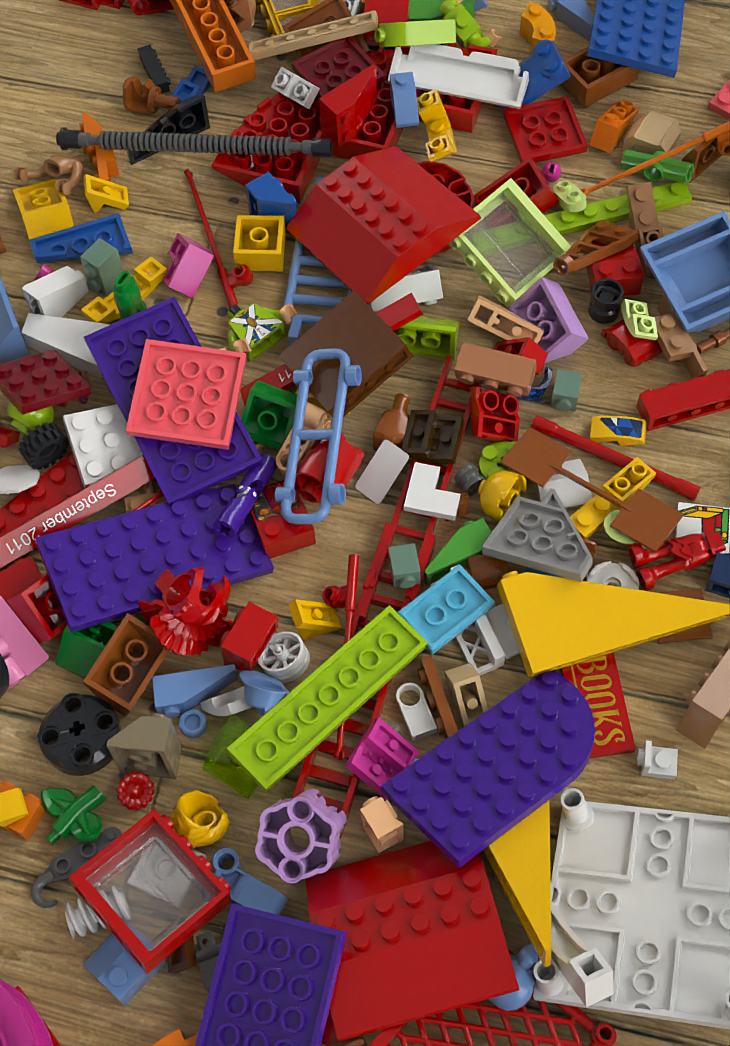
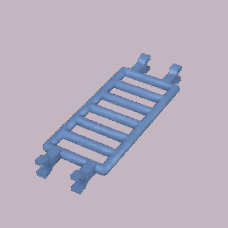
M317 177L316 184L324 178ZM296 239L283 306L296 303L335 307L343 298L295 294L297 284L348 288L338 278L299 275L300 265L325 266L314 256H302L304 246ZM298 314L297 316L290 317L289 345L300 338L302 324L315 325L323 316Z

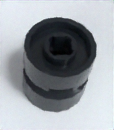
M604 278L596 281L593 285L588 312L592 320L597 323L608 324L618 318L624 293L623 287L618 281Z

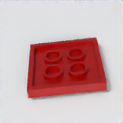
M568 96L521 105L520 109H503V117L520 162H523L530 156L537 163L588 151V144Z

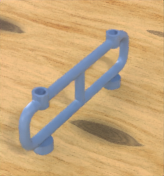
M341 349L314 350L305 357L301 370H294L293 373L294 384L299 385L288 461L284 487H277L275 490L276 502L281 503V514L286 521L292 524L319 523L329 514L331 505H343L345 502L344 484H334L347 387L359 386L362 380V372L359 365H350L348 354ZM319 359H339L340 369L331 429L303 430L309 385L313 381V363ZM301 440H329L320 508L312 514H295L291 511V505L295 501L294 485Z

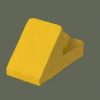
M87 174L84 175L85 196L95 214L98 213L104 204L122 210L129 206L127 187Z
M295 599L288 604L296 628H298L302 640L337 631L341 628L336 610L325 603Z

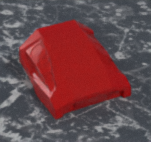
M624 319L608 329H602L601 336L606 338L608 346L613 350L620 351L621 355H624L625 363L629 366H639L642 362L652 360L663 352L657 340L633 337Z
M470 387L472 393L471 416L473 436L495 442H517L520 418L517 413L519 401L516 396L504 395L500 392L496 393L493 390L486 391L482 388L480 389V387Z

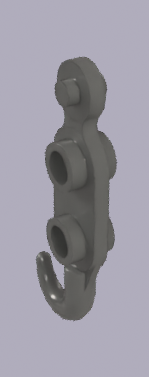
M116 827L106 828L100 838L87 843L79 842L54 858L46 871L34 881L31 887L33 902L42 908H51L57 905V900L45 901L41 898L42 888L49 883L69 880L71 874L122 835L121 831Z

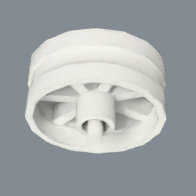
M283 631L272 636L258 659V663L265 674L273 676L281 683H287L297 679L305 672L310 662V653L299 635ZM274 664L271 669L267 668V665Z

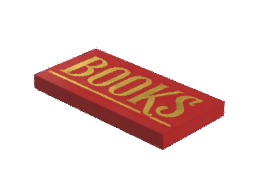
M614 652L561 668L562 676L581 692L593 714L595 735L594 746L589 759L635 752L636 747Z

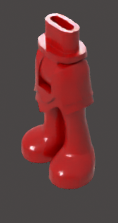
M705 531L702 534L695 533L670 538L663 542L664 544L660 546L656 553L648 548H643L639 543L628 545V552L634 569L667 556L673 558L671 561L653 567H643L636 571L639 584L644 591H650L655 588L656 581L680 570L688 571L706 563L710 558H715L717 552L726 550L719 531L709 534Z

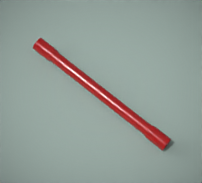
M536 415L532 422L531 428L539 433L561 440L619 467L624 468L634 460L631 457L560 427L557 423ZM649 466L656 472V476L651 481L695 501L701 489L700 486Z

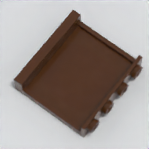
M355 291L344 297L338 305L326 313L315 325L307 329L300 338L286 347L279 355L282 361L294 373V370H301L305 357L314 350L336 348L346 352L350 358V365L360 366L362 380L359 386L347 387L343 417L414 357L406 344ZM319 359L312 365L313 381L309 385V391L333 418L340 360Z

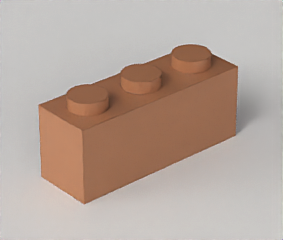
M465 342L462 343L454 368L456 378L464 384L472 385L477 383L483 385L488 390L496 391L501 389L516 397H521L522 395L529 396L537 370L535 359Z

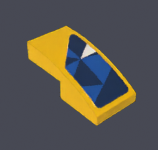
M592 416L590 439L597 443L618 441L620 446L645 444L646 420L626 416Z

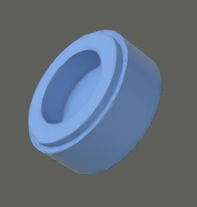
M187 710L179 719L180 730L188 738L201 737L207 730L208 723L206 717L200 710Z

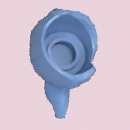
M533 944L524 946L518 955L510 954L520 990L488 999L498 1008L506 1011L517 1010L530 1000L533 986L536 982L532 967L539 957Z

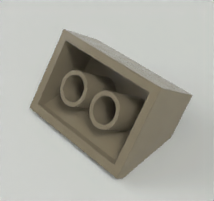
M158 713L151 714L150 716H140L107 741V748L122 774H130L132 771L138 773L141 771L151 777L177 779L182 746L172 721L167 716Z

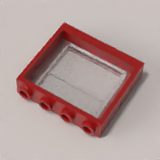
M155 809L69 876L73 889L146 974L152 971L231 903L229 892L231 887L222 876L217 878L210 871L212 867L203 855L198 857L191 850L193 846L188 838L183 834L178 836L173 830L174 825L165 814L160 816Z

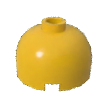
M497 471L490 475L487 480H483L479 486L478 494H480V505L485 514L499 522L516 497L520 496L521 490L526 492L525 477L511 471Z

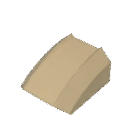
M654 111L639 117L624 139L622 152H625L627 149L652 155L655 151L667 152L674 149L682 133L677 119Z

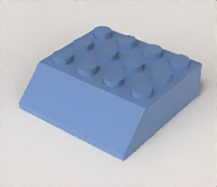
M724 211L639 248L685 332H702L730 319V220Z

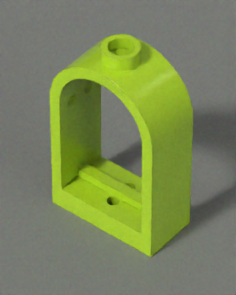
M455 19L381 23L379 28L375 30V40L377 43H380V47L456 43Z

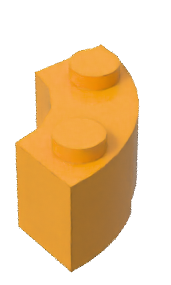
M531 1L522 13L520 23V36L526 38L531 44L530 55L533 54V49L538 42L553 40L555 43L556 26L551 15L540 4Z

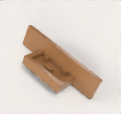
M663 294L657 307L660 316H655L658 334L657 342L668 362L683 359L692 378L695 376L703 377L708 371L706 362L701 358L695 341L691 339L688 332H685L665 294Z

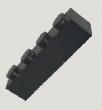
M151 45L137 48L139 58L149 79L161 88L162 94L169 92L171 82L169 77H166L164 67L161 68L162 64L160 59H157L156 50L152 49Z

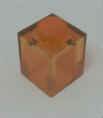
M483 554L468 558V574L484 590L496 588L499 581L503 579L502 576L509 573L507 562Z

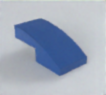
M194 66L187 79L180 80L171 96L179 97V102L194 95L204 94L211 85L204 70Z

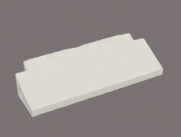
M439 44L411 46L409 55L402 54L401 47L396 46L388 77V84H390V74L413 72L416 89L429 92L436 89L440 94L516 109L521 108L529 82V72L524 71L523 77H519L520 66L516 59L481 52H472L469 56H463L461 49Z

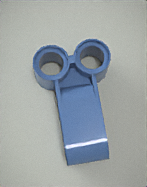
M222 848L216 852L213 858V865L216 870L214 875L217 878L222 876L230 885L231 904L277 915L281 913L288 901L283 894L242 871L240 859L233 849ZM226 859L235 861L234 866L229 870L220 868L221 863ZM197 883V891L202 901L207 904L210 901V897L205 894V891Z

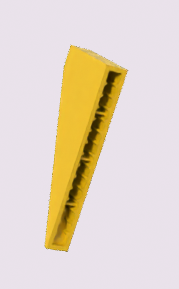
M517 571L509 572L502 576L503 579L497 585L528 678L730 617V604L593 582H578L567 578L530 572L518 574Z
M548 800L482 850L544 967L551 965L550 807Z

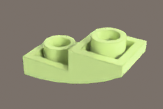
M625 299L621 303V310L625 324L632 336L657 340L658 334L655 317L649 316L647 303Z

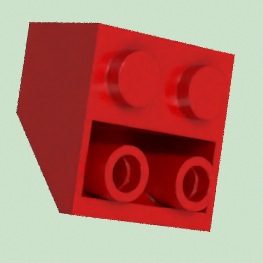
M248 602L244 609L240 608L237 612L231 631L227 630L224 633L220 645L224 666L235 664L237 670L252 671L278 628V616Z

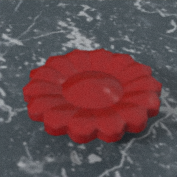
M132 771L130 774H125L123 779L119 780V786L116 788L118 793L117 799L121 801L123 807H127L128 810L135 809L138 811L142 807H147L148 803L152 801V795L155 793V790L153 789L154 783L150 781L149 775H145L141 771L138 773Z

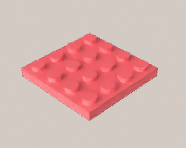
M146 339L126 426V434L229 450L247 359L246 353Z

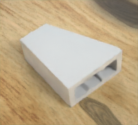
M68 266L37 279L22 288L31 313L61 318L89 292L86 284L87 279L84 274L79 270L74 271Z

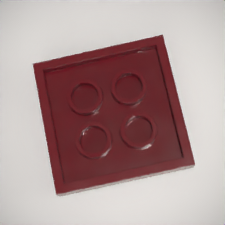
M351 36L335 40L292 62V69L299 77L320 88L316 96L318 99L373 64L376 66L377 86L386 81L382 70Z
M56 350L45 351L38 355L23 357L8 363H0V391L22 415L91 395V386Z

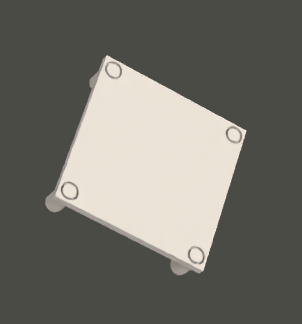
M576 788L565 790L561 795L562 813L551 878V901L573 932L591 949L596 947L612 968L614 994L586 1007L563 976L557 964L551 959V965L544 967L539 958L534 967L536 979L533 993L534 1000L730 1030V817L585 801L584 795L580 790Z

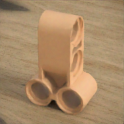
M307 402L303 430L330 429L331 421L327 419L328 412ZM292 429L276 457V464L284 477L286 474L284 464L288 461ZM307 440L304 445L300 446L297 466L315 440Z

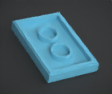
M459 564L397 613L428 642L426 648L433 655L494 607L495 601Z

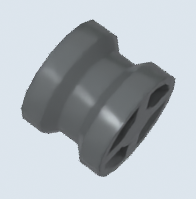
M474 464L463 467L454 477L456 483L462 485L466 496L478 493L481 482L486 480L483 475L478 474V468Z

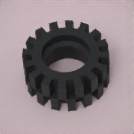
M43 423L42 427L39 425L35 426L36 430H29V435H24L22 438L23 442L19 443L20 448L18 449L20 454L33 469L41 470L42 467L46 469L50 463L54 465L56 459L60 460L62 458L61 454H66L67 452L66 448L69 447V441L58 426L53 423H49V425Z

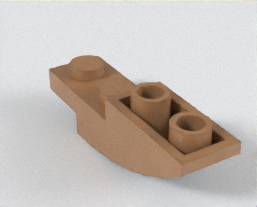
M651 182L628 185L626 193L630 209L628 213L630 227L633 230L639 231V240L635 242V247L646 277L654 276L639 250L641 246L664 237L662 226H659Z

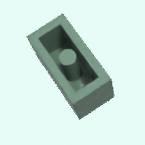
M98 238L80 258L89 288L107 297L113 291L115 280L123 272L117 248Z

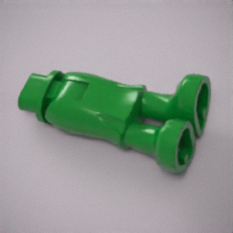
M128 271L121 272L115 280L113 292L114 301L122 320L147 309L141 298L140 288L135 278Z

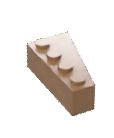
M730 639L723 649L727 651L726 654L722 655L719 653L711 666L714 671L712 673L706 671L698 685L701 686L699 692L694 689L685 703L689 707L676 730L704 749H706L716 730L718 731L730 712Z

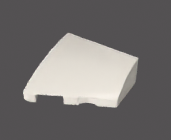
M245 686L200 702L202 710L215 716L232 715L249 709L252 706L245 702Z

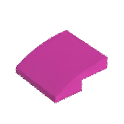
M378 717L358 742L345 767L381 797L389 800L382 793L381 785L410 766L414 758L417 759L419 751Z

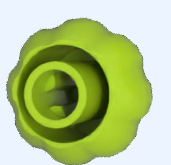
M10 401L8 403L7 413L13 419L10 425L27 436L29 430H36L35 426L39 425L42 427L43 423L49 425L54 420V409L52 406L22 415Z

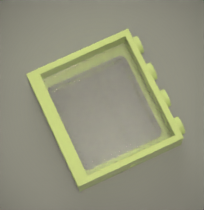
M512 178L473 209L481 216V219L449 243L453 249L460 253L466 265L473 268L479 275L481 282L489 286L495 293L497 300L507 308L541 277L546 276L553 270L554 260L571 248L570 244Z

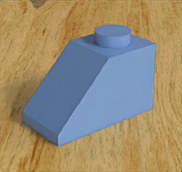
M413 72L390 74V96L396 128L418 126L419 116Z

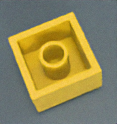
M237 215L233 249L235 267L241 269L240 264H244L251 271L283 272L286 242L284 216Z

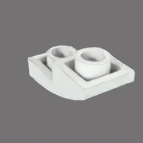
M282 66L271 86L310 109L320 90L317 86Z

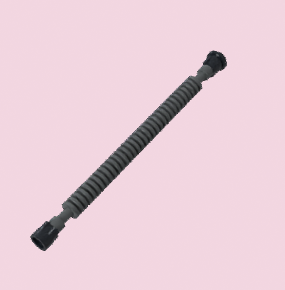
M61 127L60 131L56 134V143L60 146L61 150H68V148L81 149L82 146L90 147L91 144L100 145V148L104 150H158L161 152H210L218 154H232L233 152V154L267 155L268 153V155L274 154L275 156H290L291 151H296L303 154H312V157L329 158L332 157L333 151L332 138H312V140H303V142H292L291 137H280L279 139V137L273 138V136L267 138V136L244 137L239 135L238 137V135L215 136L210 134L209 136V134L186 135L183 133L157 134L122 131H101L100 135H90V133H82L80 130H68L67 127Z

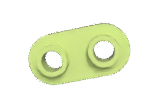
M560 181L553 187V191L560 201L558 204L564 210L579 212L586 208V195L570 181Z

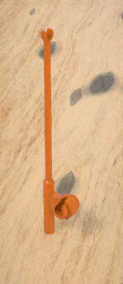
M730 121L704 132L698 138L594 186L580 190L587 196L597 189L703 141L707 142L714 138H717L716 146L720 154L730 156Z

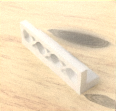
M485 614L466 628L476 632L478 638L475 645L463 640L464 630L455 637L467 664L471 663L479 675L504 666L505 654ZM479 652L487 655L490 663L477 668L473 660L475 653Z

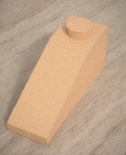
M480 295L467 318L468 321L506 340L530 337L538 344L544 333V330Z

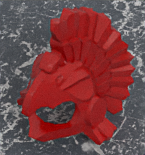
M203 567L192 568L176 577L172 575L169 569L160 574L159 579L155 581V585L163 593V600L155 599L151 603L140 600L138 606L142 610V615L147 619V623L153 629L154 636L158 639L159 644L164 646L165 650H171L175 655L181 654L186 656L190 654L194 657L195 654L201 656L202 651H208L209 645L216 647L220 645L224 633L227 630L231 631L235 624L234 621L225 618L228 614L226 602L231 591L229 580L225 575H222L220 582L210 583L207 588L201 589L204 574Z

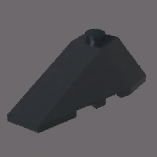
M204 94L194 95L175 104L144 132L157 134L183 133L187 135L199 134L209 129L210 123ZM127 150L131 165L161 152L158 150Z

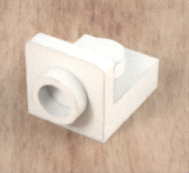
M646 740L643 748H638L637 765L641 766V776L675 780L677 777L678 749L652 746V741Z

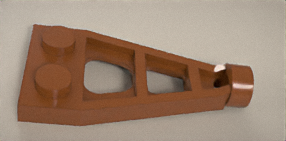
M599 221L587 229L565 254L556 258L553 262V267L559 275L566 276L572 271H577L626 249L639 240V231L629 229L627 226L613 225L608 221ZM592 241H596L607 245L601 247L590 243ZM581 252L585 253L586 255L583 256L579 255L578 253Z

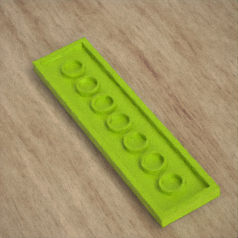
M389 605L227 747V753L266 793L426 648L428 642Z

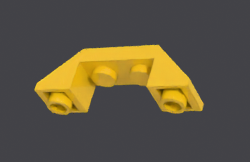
M434 89L417 97L418 113L426 125L429 142L425 144L430 162H437L457 153L451 124L437 90Z

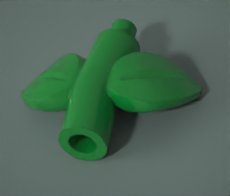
M94 785L78 798H76L72 791L65 788H46L41 791V800L44 808L51 817L57 818L51 825L53 830L45 837L52 845L60 838L65 840L70 834L81 843L92 842L98 838L103 824L101 818L92 813V811L106 800V797Z

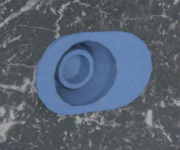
M249 670L239 673L240 679L245 684L244 699L246 704L255 707L257 713L262 716L285 697V694L290 693L278 679L271 675Z

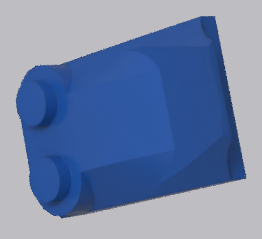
M553 40L538 42L533 49V54L519 63V77H523L524 71L529 72V82L522 105L530 104L571 77ZM494 104V106H500V107H504V108H511V107H506V106H501V105H496V104Z

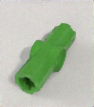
M626 149L621 161V169L628 170L665 152L655 151L651 155ZM668 157L637 172L643 173L652 182H658L662 178L689 183L692 179L694 164Z

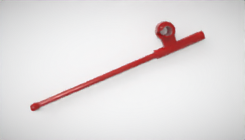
M186 169L184 174L189 181L218 267L217 273L230 308L235 304L238 305L233 289L239 285H250L253 281V272L244 264H240L241 269L234 267L230 274L223 267L193 180V174L189 169Z
M357 554L349 555L347 585L342 587L328 586L322 594L324 603L333 609L345 607L344 645L351 639L353 613L356 609L359 555ZM345 721L338 727L337 747L333 754L334 758H339L338 760H344L345 757L343 751Z

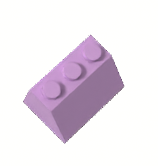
M541 277L508 307L510 312L544 330L538 345L548 354L545 363L572 354L589 339L560 284Z

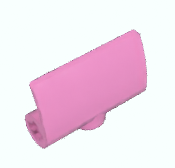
M0 596V654L4 658L9 671L10 680L7 689L9 690L46 662L49 656Z

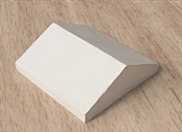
M580 459L563 463L562 468L589 482L588 473ZM561 474L554 475L544 488L534 483L539 502L544 499L550 488L555 489L566 510L582 507L592 499L590 490Z

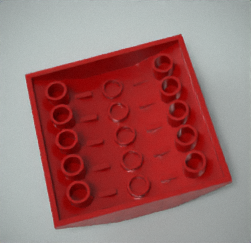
M397 146L354 156L318 182L286 229L352 292L355 291L367 304H370L478 222L481 216Z
M427 841L328 869L324 873H317L314 876L305 878L310 922L347 932L330 1004V1012L338 1042L520 990L480 853L458 868L432 841Z

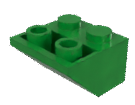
M105 622L70 632L67 625L63 632L55 662L56 665L85 679L118 626Z

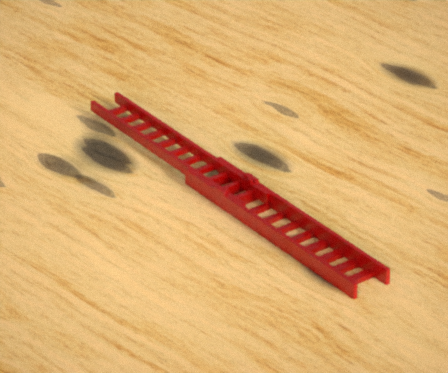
M447 355L429 410L436 411L439 406L465 413L463 417L464 426L457 453L458 457L471 417V396L467 405L443 399L441 395L444 386L471 392L470 387H480L481 384L474 383L468 385L459 380L447 378L452 365V356ZM412 459L391 524L385 523L371 567L368 570L353 617L351 638L357 634L359 627L364 628L371 622L366 620L371 605L387 608L390 605L398 612L420 595L424 582V573L430 564L436 545V535H433L438 517L408 512L431 518L426 533L398 526L402 511H404V503L415 462L440 467V475H444L441 488L436 489L447 491L455 465L448 464L447 467ZM395 534L423 541L419 555H417L420 567V584L405 588L407 591L404 601L375 594L378 582L393 585L391 573L382 570L386 559H388V547H391ZM392 679L381 688L377 701L369 699L361 706L374 711L370 724L347 719L344 731L363 736L373 721L378 717L380 718ZM323 740L306 756L292 798L304 792L308 777L349 788L344 802L324 797L327 807L333 806L338 808L337 813L343 811L348 819L360 778L354 773L351 776L313 765L317 751L333 755L336 750L337 743ZM343 745L344 759L348 760L355 748ZM346 823L343 825L344 828L340 833L339 838H342Z

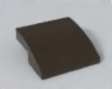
M411 410L401 450L407 453L409 458L455 465L464 426L463 417L438 416L435 410Z

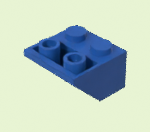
M267 172L245 184L249 214L254 216H284L286 228L296 214L295 206H297V202L291 193L288 194L284 190L281 181L278 178L275 179L270 172Z

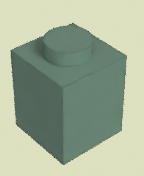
M557 369L551 408H557L560 411H576L582 373Z
M415 543L388 547V559L393 586L410 588L415 584H420V567Z

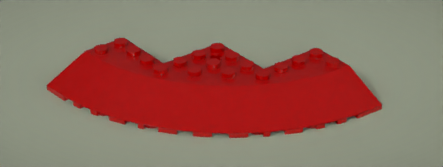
M448 43L449 47L461 49L463 56H469L472 52L497 56L498 49L475 45H469V48L457 47V44ZM414 45L397 47H401L402 54L409 55L410 47ZM384 47L378 48V51L367 54L385 74L386 81L377 86V101L357 136L340 147L333 142V156L351 159L354 156L397 146L404 127L396 128L390 96V84H388L395 49L385 50ZM416 89V96L419 97L429 91ZM280 92L272 98L267 97L258 104L257 110L253 114L247 115L243 119L244 123L238 129L235 128L231 134L232 136L238 135V137L239 135L244 137L267 136V138L273 136V138L279 137V139L280 137H291L292 142H303V140H312V138H328L321 131L320 107L317 97H315L310 109ZM438 93L451 128L472 133L484 102ZM418 113L419 121L423 122L421 116ZM291 151L290 156H275L274 154L268 155V153L267 155L233 154L232 152V154H218L211 166L212 169L244 187L245 184L270 172L275 179L278 178L281 181L284 190L295 197L297 204H301L321 157H312V154H303L296 151Z

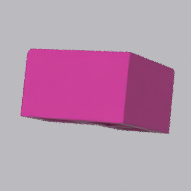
M177 233L167 253L173 260L162 281L168 287L187 296L194 297L214 255L202 244Z

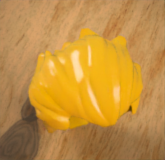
M199 790L190 791L180 796L170 816V820L174 825L173 830L178 836L185 835L193 848L214 844L225 835L230 825L228 814L219 807L218 800L214 796Z

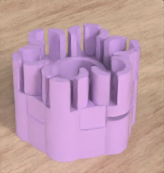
M309 788L292 799L278 800L265 809L260 816L258 842L255 847L256 856L287 883H297L301 879L326 872L342 854V851H339L342 847L339 836L344 828L343 825L347 822L346 815L343 811L337 813L338 808L333 806L327 807L323 795L318 797L317 794L320 791L314 788ZM299 826L307 831L309 835L308 847L299 846L293 841L291 827Z

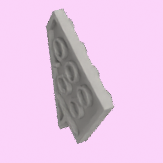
M550 488L541 502L517 496L482 546L483 555L578 582L583 581L593 565L592 555L555 489Z

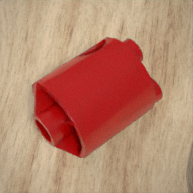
M341 433L334 484H344L346 487L361 465L364 453L361 449L348 443L345 440V436ZM315 440L297 466L295 485L299 489L300 495L312 503H321L329 440Z

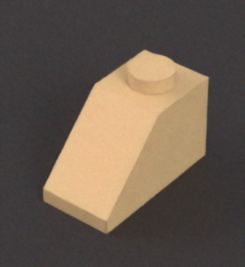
M471 663L444 671L451 698L463 727L488 711L480 675Z

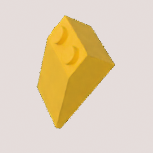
M57 178L13 189L29 240L74 227L67 199L63 192L56 191Z

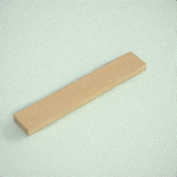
M374 10L249 43V51L253 59L258 60L373 31L378 28V15Z

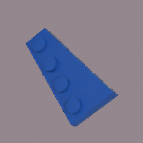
M119 213L29 240L37 263L81 259L80 256L98 238L117 248L119 255L133 254Z

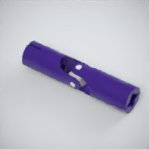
M260 454L263 463L251 468L241 481L236 492L213 524V528L219 536L227 539L233 538L252 509L253 504L257 501L278 467L275 462L276 460L272 456Z

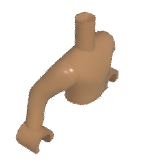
M61 154L52 155L37 170L27 172L26 167H15L13 170L14 179L28 182L29 179L43 178L48 174L54 177L61 176L62 174H71L69 180H56V191L69 195L71 194V189L76 187L80 181L83 170L82 164L85 162V158L82 154L72 158Z

